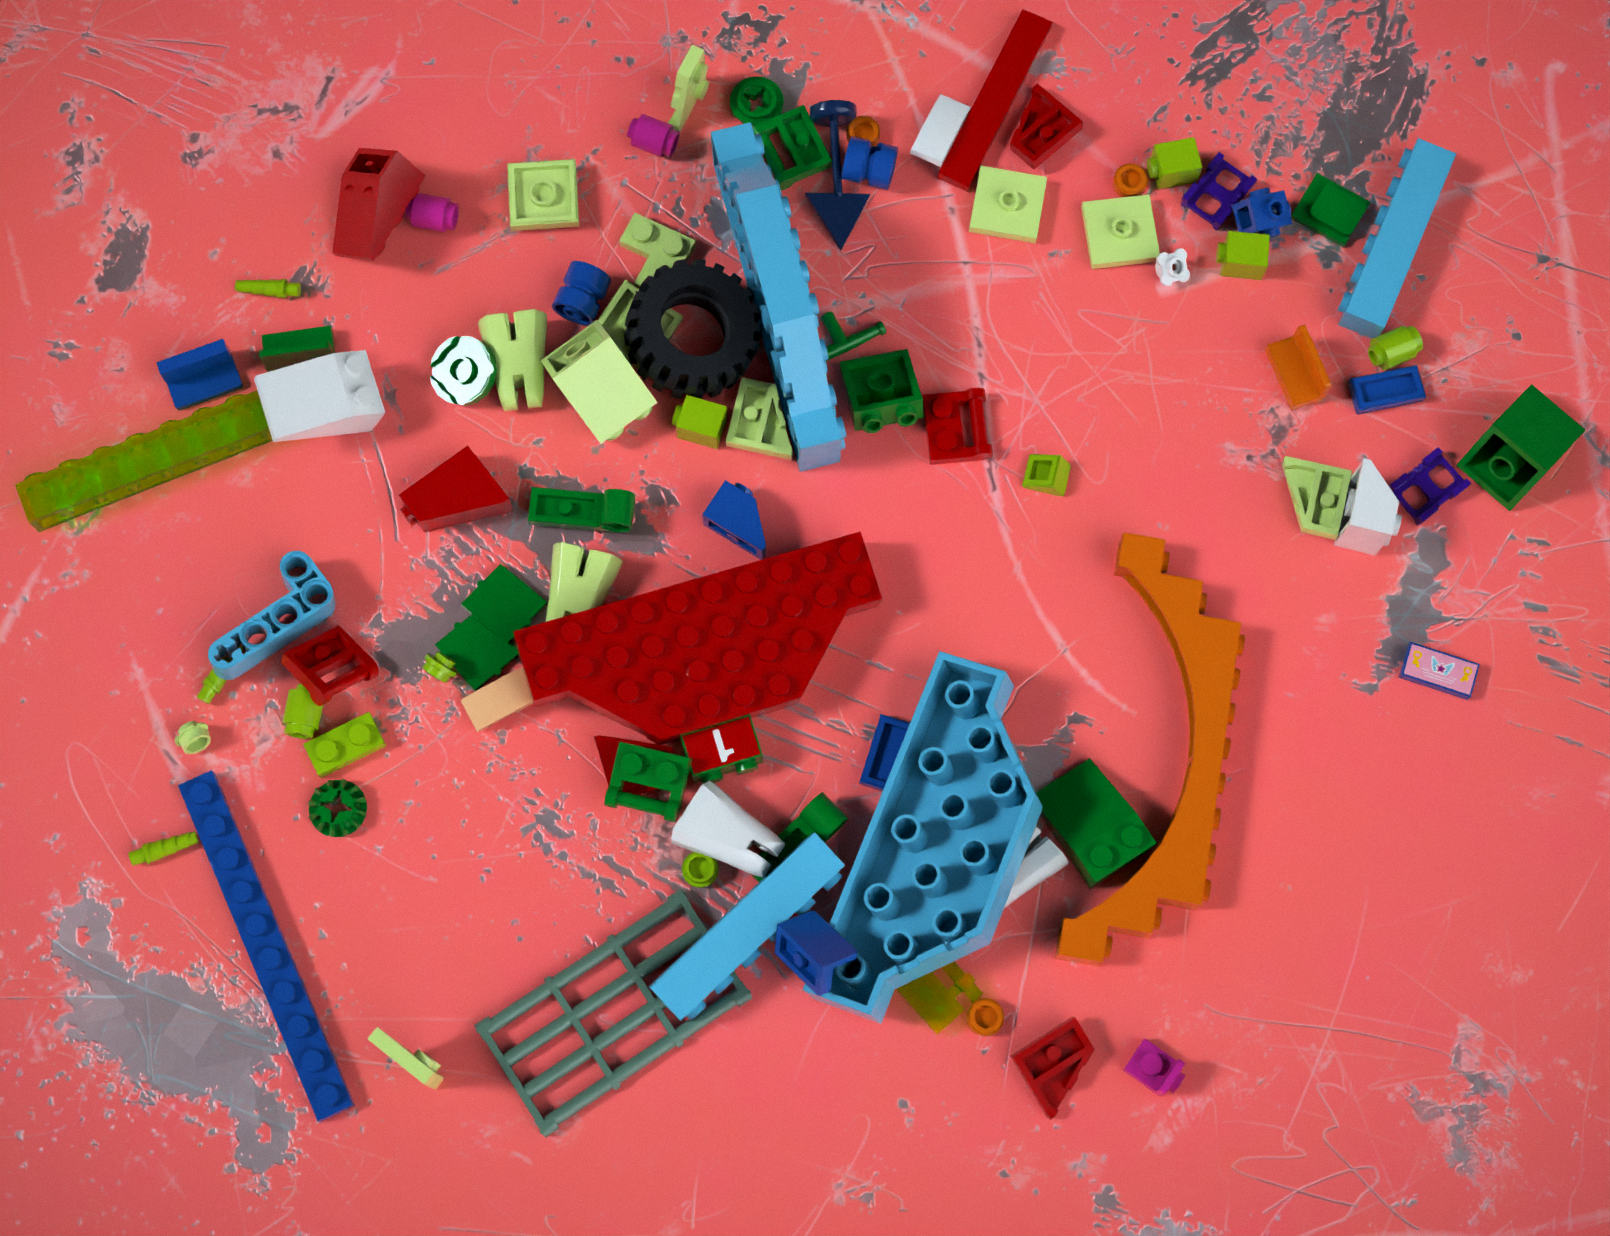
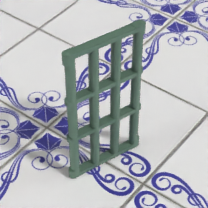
M681 889L668 896V901L615 936L611 934L606 937V942L553 977L549 975L544 978V983L493 1017L487 1016L474 1025L476 1032L487 1043L533 1116L536 1125L540 1129V1134L544 1135L545 1138L558 1130L559 1124L613 1088L616 1091L622 1087L620 1083L675 1046L678 1048L683 1046L684 1040L736 1005L740 1007L753 998L751 991L746 988L735 971H733L730 975L734 978L732 983L735 989L702 1010L691 1021L687 1020L674 1029L663 1012L667 1008L666 1005L657 996L653 997L642 979L690 948L707 932V929L687 899L686 893ZM683 908L695 927L634 967L622 948ZM616 953L627 969V972L571 1008L560 989ZM634 984H637L648 1002L591 1039L580 1020ZM553 994L565 1013L503 1054L491 1035ZM657 1015L668 1034L611 1071L600 1052ZM571 1026H574L585 1044L525 1085H522L511 1066ZM594 1057L605 1076L543 1117L531 1098Z

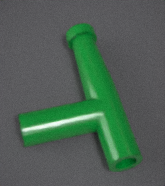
M832 311L821 316V320L834 342L826 346L828 360L826 362L864 344L878 335L886 334L882 321H879L874 326L846 337Z

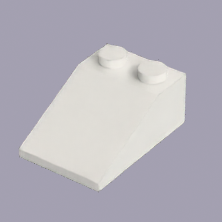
M366 350L331 353L259 374L254 378L273 442L370 432L385 414Z

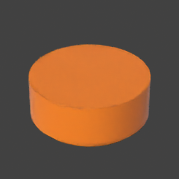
M868 116L856 117L847 126V142L849 144L851 136L870 140L872 146L876 147L880 139L878 123Z
M1133 163L1120 166L1113 178L1114 191L1120 197L1142 195L1148 183L1146 171L1141 166Z
M979 999L967 1011V1025L978 1036H992L1003 1026V1009L992 999Z

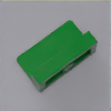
M330 325L262 335L263 350L259 351V358L267 372L336 353L333 329Z

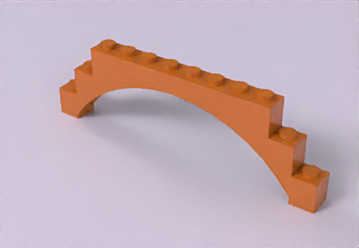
M1123 532L1118 544L1114 576L1123 577L1148 606L1172 648L1181 673L1189 721L1188 761L1181 794L1167 829L1141 869L1122 888L1100 905L1076 919L1063 918L1060 922L1055 959L1099 967L1103 963L1104 958H1110L1113 937L1107 936L1108 931L1148 938L1153 934V929L1159 930L1162 908H1158L1157 903L1197 910L1202 906L1203 901L1208 902L1211 880L1206 879L1207 866H1213L1216 855V844L1211 843L1212 830H1218L1221 819V809L1216 808L1217 794L1222 795L1225 788L1226 773H1221L1222 759L1227 760L1230 752L1231 738L1226 737L1227 724L1232 725L1235 716L1236 704L1230 703L1232 689L1237 690L1240 681L1241 670L1235 668L1237 655L1241 656L1243 653L1245 635L1240 634L1241 622L1199 615L1204 614L1207 603V593L1202 592L1203 580L1163 574L1167 572L1170 552L1164 551L1166 539Z

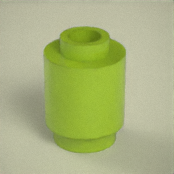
M1400 326L1372 338L1368 348V356L1374 366H1379L1382 370H1388L1415 358L1417 353L1423 350V341L1414 326Z
M298 684L297 689H290L288 692L282 725L285 726V735L300 739H313L314 732L319 729L323 705H316L312 701L309 691L302 684Z

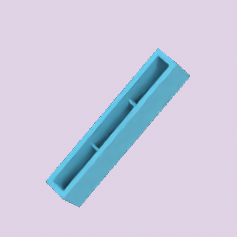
M1420 138L1417 139L1412 150L1405 148L1397 166L1403 169L1399 178L1393 177L1386 192V196L1391 197L1388 206L1381 205L1373 223L1378 225L1379 228L1376 235L1369 234L1361 253L1367 255L1364 264L1358 262L1349 282L1355 284L1351 293H1344L1337 311L1343 313L1338 325L1371 339L1382 333L1457 153Z
M815 832L811 833L648 987L678 1020L681 1021L684 1017H687L691 1021L707 1006L703 999L713 990L720 994L731 984L734 978L730 974L740 964L746 969L762 954L757 949L768 938L772 943L776 941L777 924L788 920L794 913L799 916L807 912L816 902L812 898L816 892L822 887L828 891L843 877L839 871L845 864Z

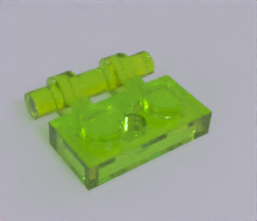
M955 961L941 967L955 983L948 990L933 974L935 971L896 989L936 1036L965 1011L963 1006L956 1000L961 993H964L972 1003L984 994L974 983L976 981L975 977L969 971L965 973Z

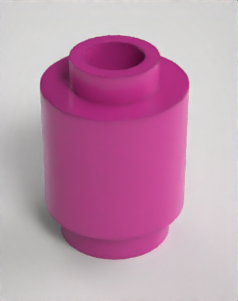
M641 114L639 119L633 118L627 137L631 138V146L659 157L664 155L671 157L677 147L680 131L673 129V125Z
M418 193L406 207V218L411 219L412 227L446 232V230L454 231L456 228L459 205L458 203L451 202L450 198Z

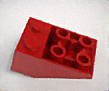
M358 148L341 178L332 251L335 256L374 261L383 252L386 240L392 230L400 224L403 212L409 202L417 196L420 190L419 186L425 178V175L400 152L396 150Z

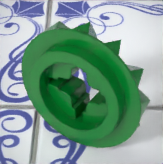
M755 76L740 81L730 95V107L734 118L737 117L742 124L751 122L753 126L780 115L784 104L781 89L775 82L765 77ZM763 94L762 103L764 107L758 106L755 110L751 111V102L749 100L756 101Z
M345 779L328 780L322 786L315 788L311 800L308 801V817L319 832L330 837H344L355 832L362 825L367 814V801L364 793L357 785ZM340 795L341 803L352 810L339 811L334 820L333 812L326 808L324 804H334Z

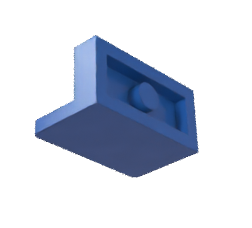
M224 339L156 362L160 375L168 385L177 410L189 408L243 387L231 350Z
M809 911L777 924L774 953L818 996L831 991L834 968L857 957V950L816 911Z

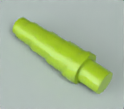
M287 279L236 280L235 290L239 291V293H252L253 295L286 299L287 296L300 297L301 284L288 282Z
M238 645V648H241V651H242V650H243V646ZM226 655L221 658V660H225L227 663L233 660ZM212 668L208 676L203 680L202 685L204 686L196 698L209 705L215 694H220L227 680L219 678Z
M196 831L142 844V848L128 852L133 866L147 862L149 865L151 862L163 859L165 856L199 843Z

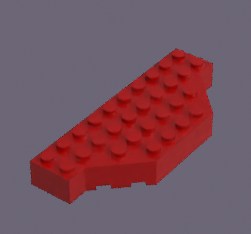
M861 531L515 630L513 634L534 707L570 697L602 713L605 717L622 726L640 733L652 742L663 745L681 739V735L749 714L753 718L797 705L843 618L876 608L882 600V595Z

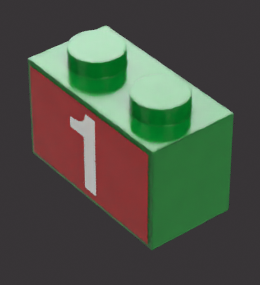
M750 714L680 736L685 756L692 758L690 772L694 784L698 782L705 784L708 781L717 783L723 780L722 775L734 771L737 772V775L747 774L757 770V764L763 763V754Z

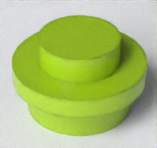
M437 651L435 656L427 653L424 657L426 662L422 668L438 680L447 683L450 677L455 678L458 672L453 668L456 662L447 655Z
M693 852L685 858L682 864L683 877L693 887H708L718 876L719 867L717 860L703 854Z

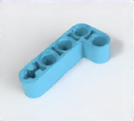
M291 551L281 559L280 571L283 582L289 591L288 594L211 644L208 650V658L214 673L219 678L233 680L241 676L333 614L335 610L333 589L306 553ZM302 567L306 569V572L299 577L289 575L293 568ZM316 594H323L327 597L321 604L309 602L310 598ZM285 614L297 616L293 623L282 624L279 622L280 618ZM255 634L267 636L260 644L248 642ZM242 644L245 654H242L241 648H238V645ZM226 655L233 660L227 663L225 660H221V658Z

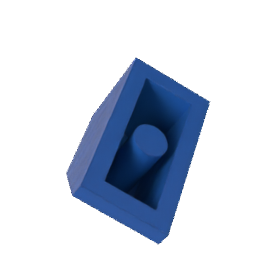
M725 480L702 514L703 525L762 560L766 557V543L756 499L753 497L752 491L740 483L733 485Z

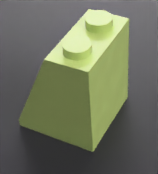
M598 320L591 323L541 360L553 381L600 444L606 440L616 439L623 433L626 425L633 420H641L652 411V406L658 403Z

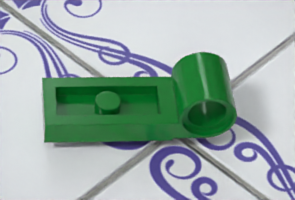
M532 487L528 523L529 525L590 531L630 532L632 530L636 495L622 489H608L602 494Z
M824 792L817 795L801 811L799 816L778 835L785 843L778 857L772 856L763 850L758 854L772 866L767 874L811 833L815 832L826 843L848 821L849 818ZM750 874L758 883L763 879L762 877Z

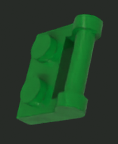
M804 105L752 127L754 135L760 133L765 151L763 155L774 175V180H778L781 191L791 187L795 182L832 167V160ZM778 132L795 167L785 169L769 137L770 135Z
M619 742L604 805L611 808H617L619 805L664 816L666 821L676 823L683 802L692 758L631 743ZM624 781L671 791L669 800L666 802L622 791Z

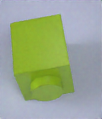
M1194 137L1155 144L1151 157L1147 159L1149 177L1151 179L1155 178L1158 190L1197 183L1203 168Z
M1228 231L1224 242H1219L1216 250V263L1221 264L1220 276L1262 280L1268 267L1270 235Z
M686 395L683 406H676L672 419V425L676 426L677 438L718 449L728 418L727 406Z

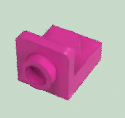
M1144 1038L1123 1071L1158 1096H1162L1167 1091L1174 1093L1185 1078V1074L1181 1072L1185 1062L1180 1059L1175 1060Z

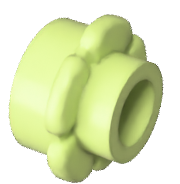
M196 721L183 724L178 730L179 735L175 737V744L178 747L181 746L186 754H195L204 750L211 742L208 725Z

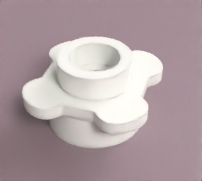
M1178 248L1174 253L1162 252L1158 255L1155 270L1162 285L1170 286L1175 281L1186 282L1190 278V271L1187 269L1186 264L1187 252L1184 249ZM1173 264H1174L1175 267H1176L1174 271L1172 270V265H1173Z

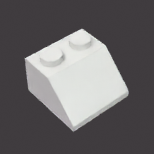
M1363 458L1351 475L1339 534L1334 542V546L1375 556L1383 546L1389 545L1392 535L1396 536L1398 534L1402 515L1397 514L1398 499L1370 459Z

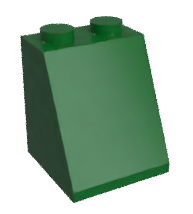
M1531 384L1489 427L1456 466L1507 510L1511 511L1585 432V429Z

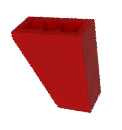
M468 445L399 494L404 505L399 510L411 526L418 523L424 532L503 515L513 510L510 498Z

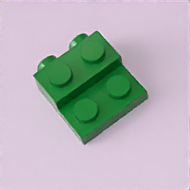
M908 349L840 362V372L847 393L848 407L855 431L864 430L867 433H876L884 425L898 423L900 426L907 427L916 423L918 419L924 418L923 398Z

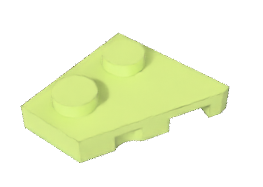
M691 45L677 72L675 90L671 101V107L676 110L668 123L673 125V129L680 132L698 99L703 100L709 87V81L706 80L708 65L705 64L704 49Z
M741 377L726 438V446L792 460L793 450L788 438L776 384Z
M1285 456L1282 467L1301 532L1336 540L1339 534L1352 470Z
M376 1027L368 1037L370 1042L424 1085L436 1090L443 1081L444 1077L437 1072L441 1065L425 1052L419 1049L415 1053L411 1052L379 1027Z

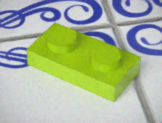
M370 712L303 744L320 778L386 747V743Z

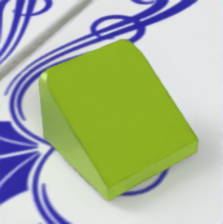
M1030 454L1022 487L1055 496H1064L1071 465L1061 455Z

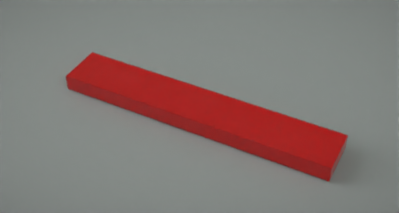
M1022 9L938 172L937 179L966 192L969 191L980 166L1052 28V21Z

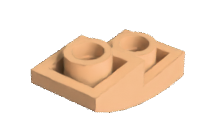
M523 667L461 699L477 732L483 731L510 714L518 713L533 704Z

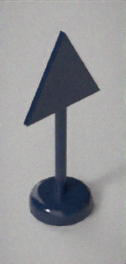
M828 100L812 105L809 111L810 119L813 123L819 126L830 127L834 193H805V196L841 251L871 194L842 193L838 126L849 124L855 120L857 107L850 101Z

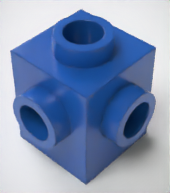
M1270 188L1255 190L1249 193V198L1232 205L1238 232L1266 234L1273 238L1281 235V228L1292 224L1291 207L1286 199L1284 190L1273 193L1270 192Z

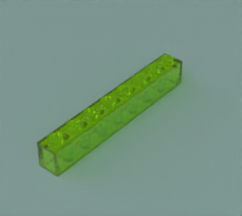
M256 390L246 395H233L227 398L225 403L212 408L203 407L197 409L192 413V416L179 421H166L158 429L151 432L130 435L125 439V442L115 446L99 447L91 455L84 458L63 461L58 465V468L48 472L32 473L25 477L24 481L15 484L28 522L38 532H41L273 440L258 391Z

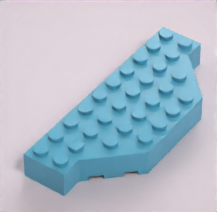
M751 122L712 131L713 166L746 283L754 294L752 304H757L760 308L761 317L758 322L762 324V340L776 384L799 471L802 472L838 463L841 458V450L846 449L844 441L846 430L842 417H836L835 405H837V399L833 385H828L826 373H828L826 360H828L827 348L824 339L819 340L817 330L819 327L817 317L819 306L815 293L809 292L808 282L810 281L806 261H800L798 249H801L800 240L796 228L791 229L789 220L791 209L787 196L782 197L778 180H774L769 164L764 162L762 154H765L762 137L760 133L754 135Z
M939 651L829 923L857 950V957L834 968L830 992L818 996L805 984L803 991L813 999L881 1024L895 989L990 945L1043 808L1001 719L1014 688L1006 671Z

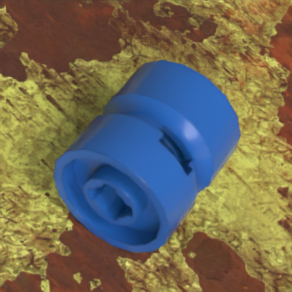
M851 136L844 159L841 179L859 184L864 180H868L869 186L888 190L895 169L898 147L879 143L876 147H873L870 140Z
M572 261L563 278L565 286L559 288L551 305L552 309L570 322L589 326L594 322L600 309L597 300L605 298L612 282L610 276L600 268L589 263Z

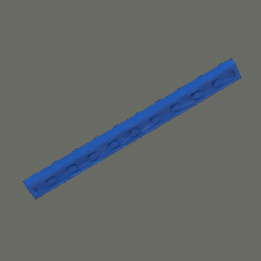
M212 770L178 785L317 1121L322 1122L354 1107V1101L215 772Z

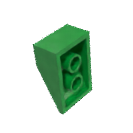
M1090 758L1036 792L1043 806L1040 815L1090 889L1150 851L1157 843L1135 810Z

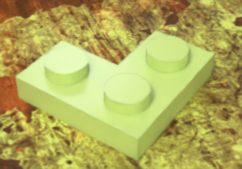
M634 213L619 240L621 247L647 258L634 282V285L640 288L642 282L648 276H654L656 269L663 265H667L671 269L675 261L685 259L688 262L696 247V240L637 213Z

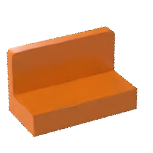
M1305 324L1298 326L1293 336L1266 346L1265 352L1291 411L1319 402L1325 398L1332 384Z

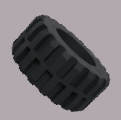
M683 259L675 261L671 269L667 265L656 269L654 276H648L642 282L639 291H636L625 321L627 328L624 333L625 345L630 346L627 355L631 364H639L640 367L637 373L643 380H646L648 377L654 380L652 386L654 389L661 392L663 388H667L672 391L670 397L681 399L683 393L702 399L704 394L708 393V396L712 398L720 395L724 388L730 389L739 378L744 375L756 355L760 345L758 341L762 336V324L758 322L761 312L759 305L751 304L754 294L750 288L742 289L739 285L742 279L735 273L731 276L723 272L724 266L715 263L713 268L705 266L706 260L695 259L693 265H687V261ZM678 305H695L707 310L721 325L724 334L722 347L717 352L705 356L689 355L678 350L668 341L662 330L661 319L666 310Z

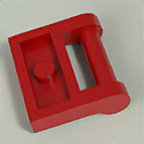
M978 387L970 388L966 391L923 395L930 465L979 461L993 457L992 445L988 444L983 406V402L986 401L984 388ZM959 406H970L974 446L964 447Z
M339 625L284 652L281 663L309 691L312 701L318 706L330 702L333 695L362 680L369 681L379 674L376 662ZM350 662L356 666L327 683L321 679V677Z

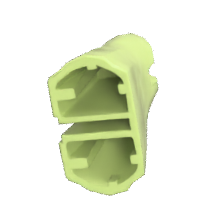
M529 309L514 312L515 323L510 322L508 313L485 315L478 322L482 341L489 346L495 356L497 366L495 384L504 412L518 410V391L516 389L524 387L528 409L542 407L544 365L541 360L545 358L547 314L543 311Z
M565 542L555 543L552 551L550 591L545 622L602 606L618 575L623 560L613 554L592 549L586 555L584 547Z

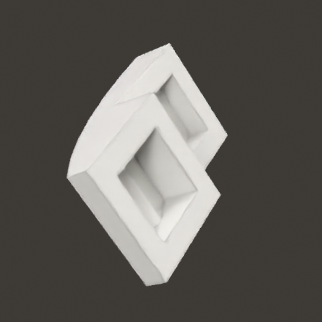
M940 94L911 148L910 154L941 167L971 107Z

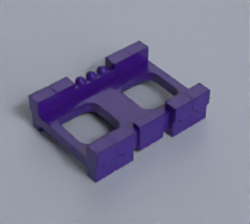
M1220 152L1209 163L1206 173L1198 181V184L1193 183L1181 199V206L1192 210L1213 225L1215 230H1218L1232 213V205L1240 202L1257 181V178L1253 175L1249 178L1223 159L1224 155ZM1222 170H1229L1240 178L1241 182L1233 191L1227 190L1216 182V177ZM1203 194H1208L1220 202L1221 207L1214 215H1208L1196 206V202Z
M1439 447L1423 458L1422 463H1419L1412 471H1409L1408 474L1404 473L1389 485L1399 503L1412 516L1417 526L1439 510L1438 508L1448 499L1455 498L1472 484L1467 478L1464 480L1441 455L1443 451ZM1438 465H1442L1454 478V482L1445 489H1440L1428 475ZM1411 486H1417L1428 499V502L1418 510L1413 509L1402 496L1403 492Z

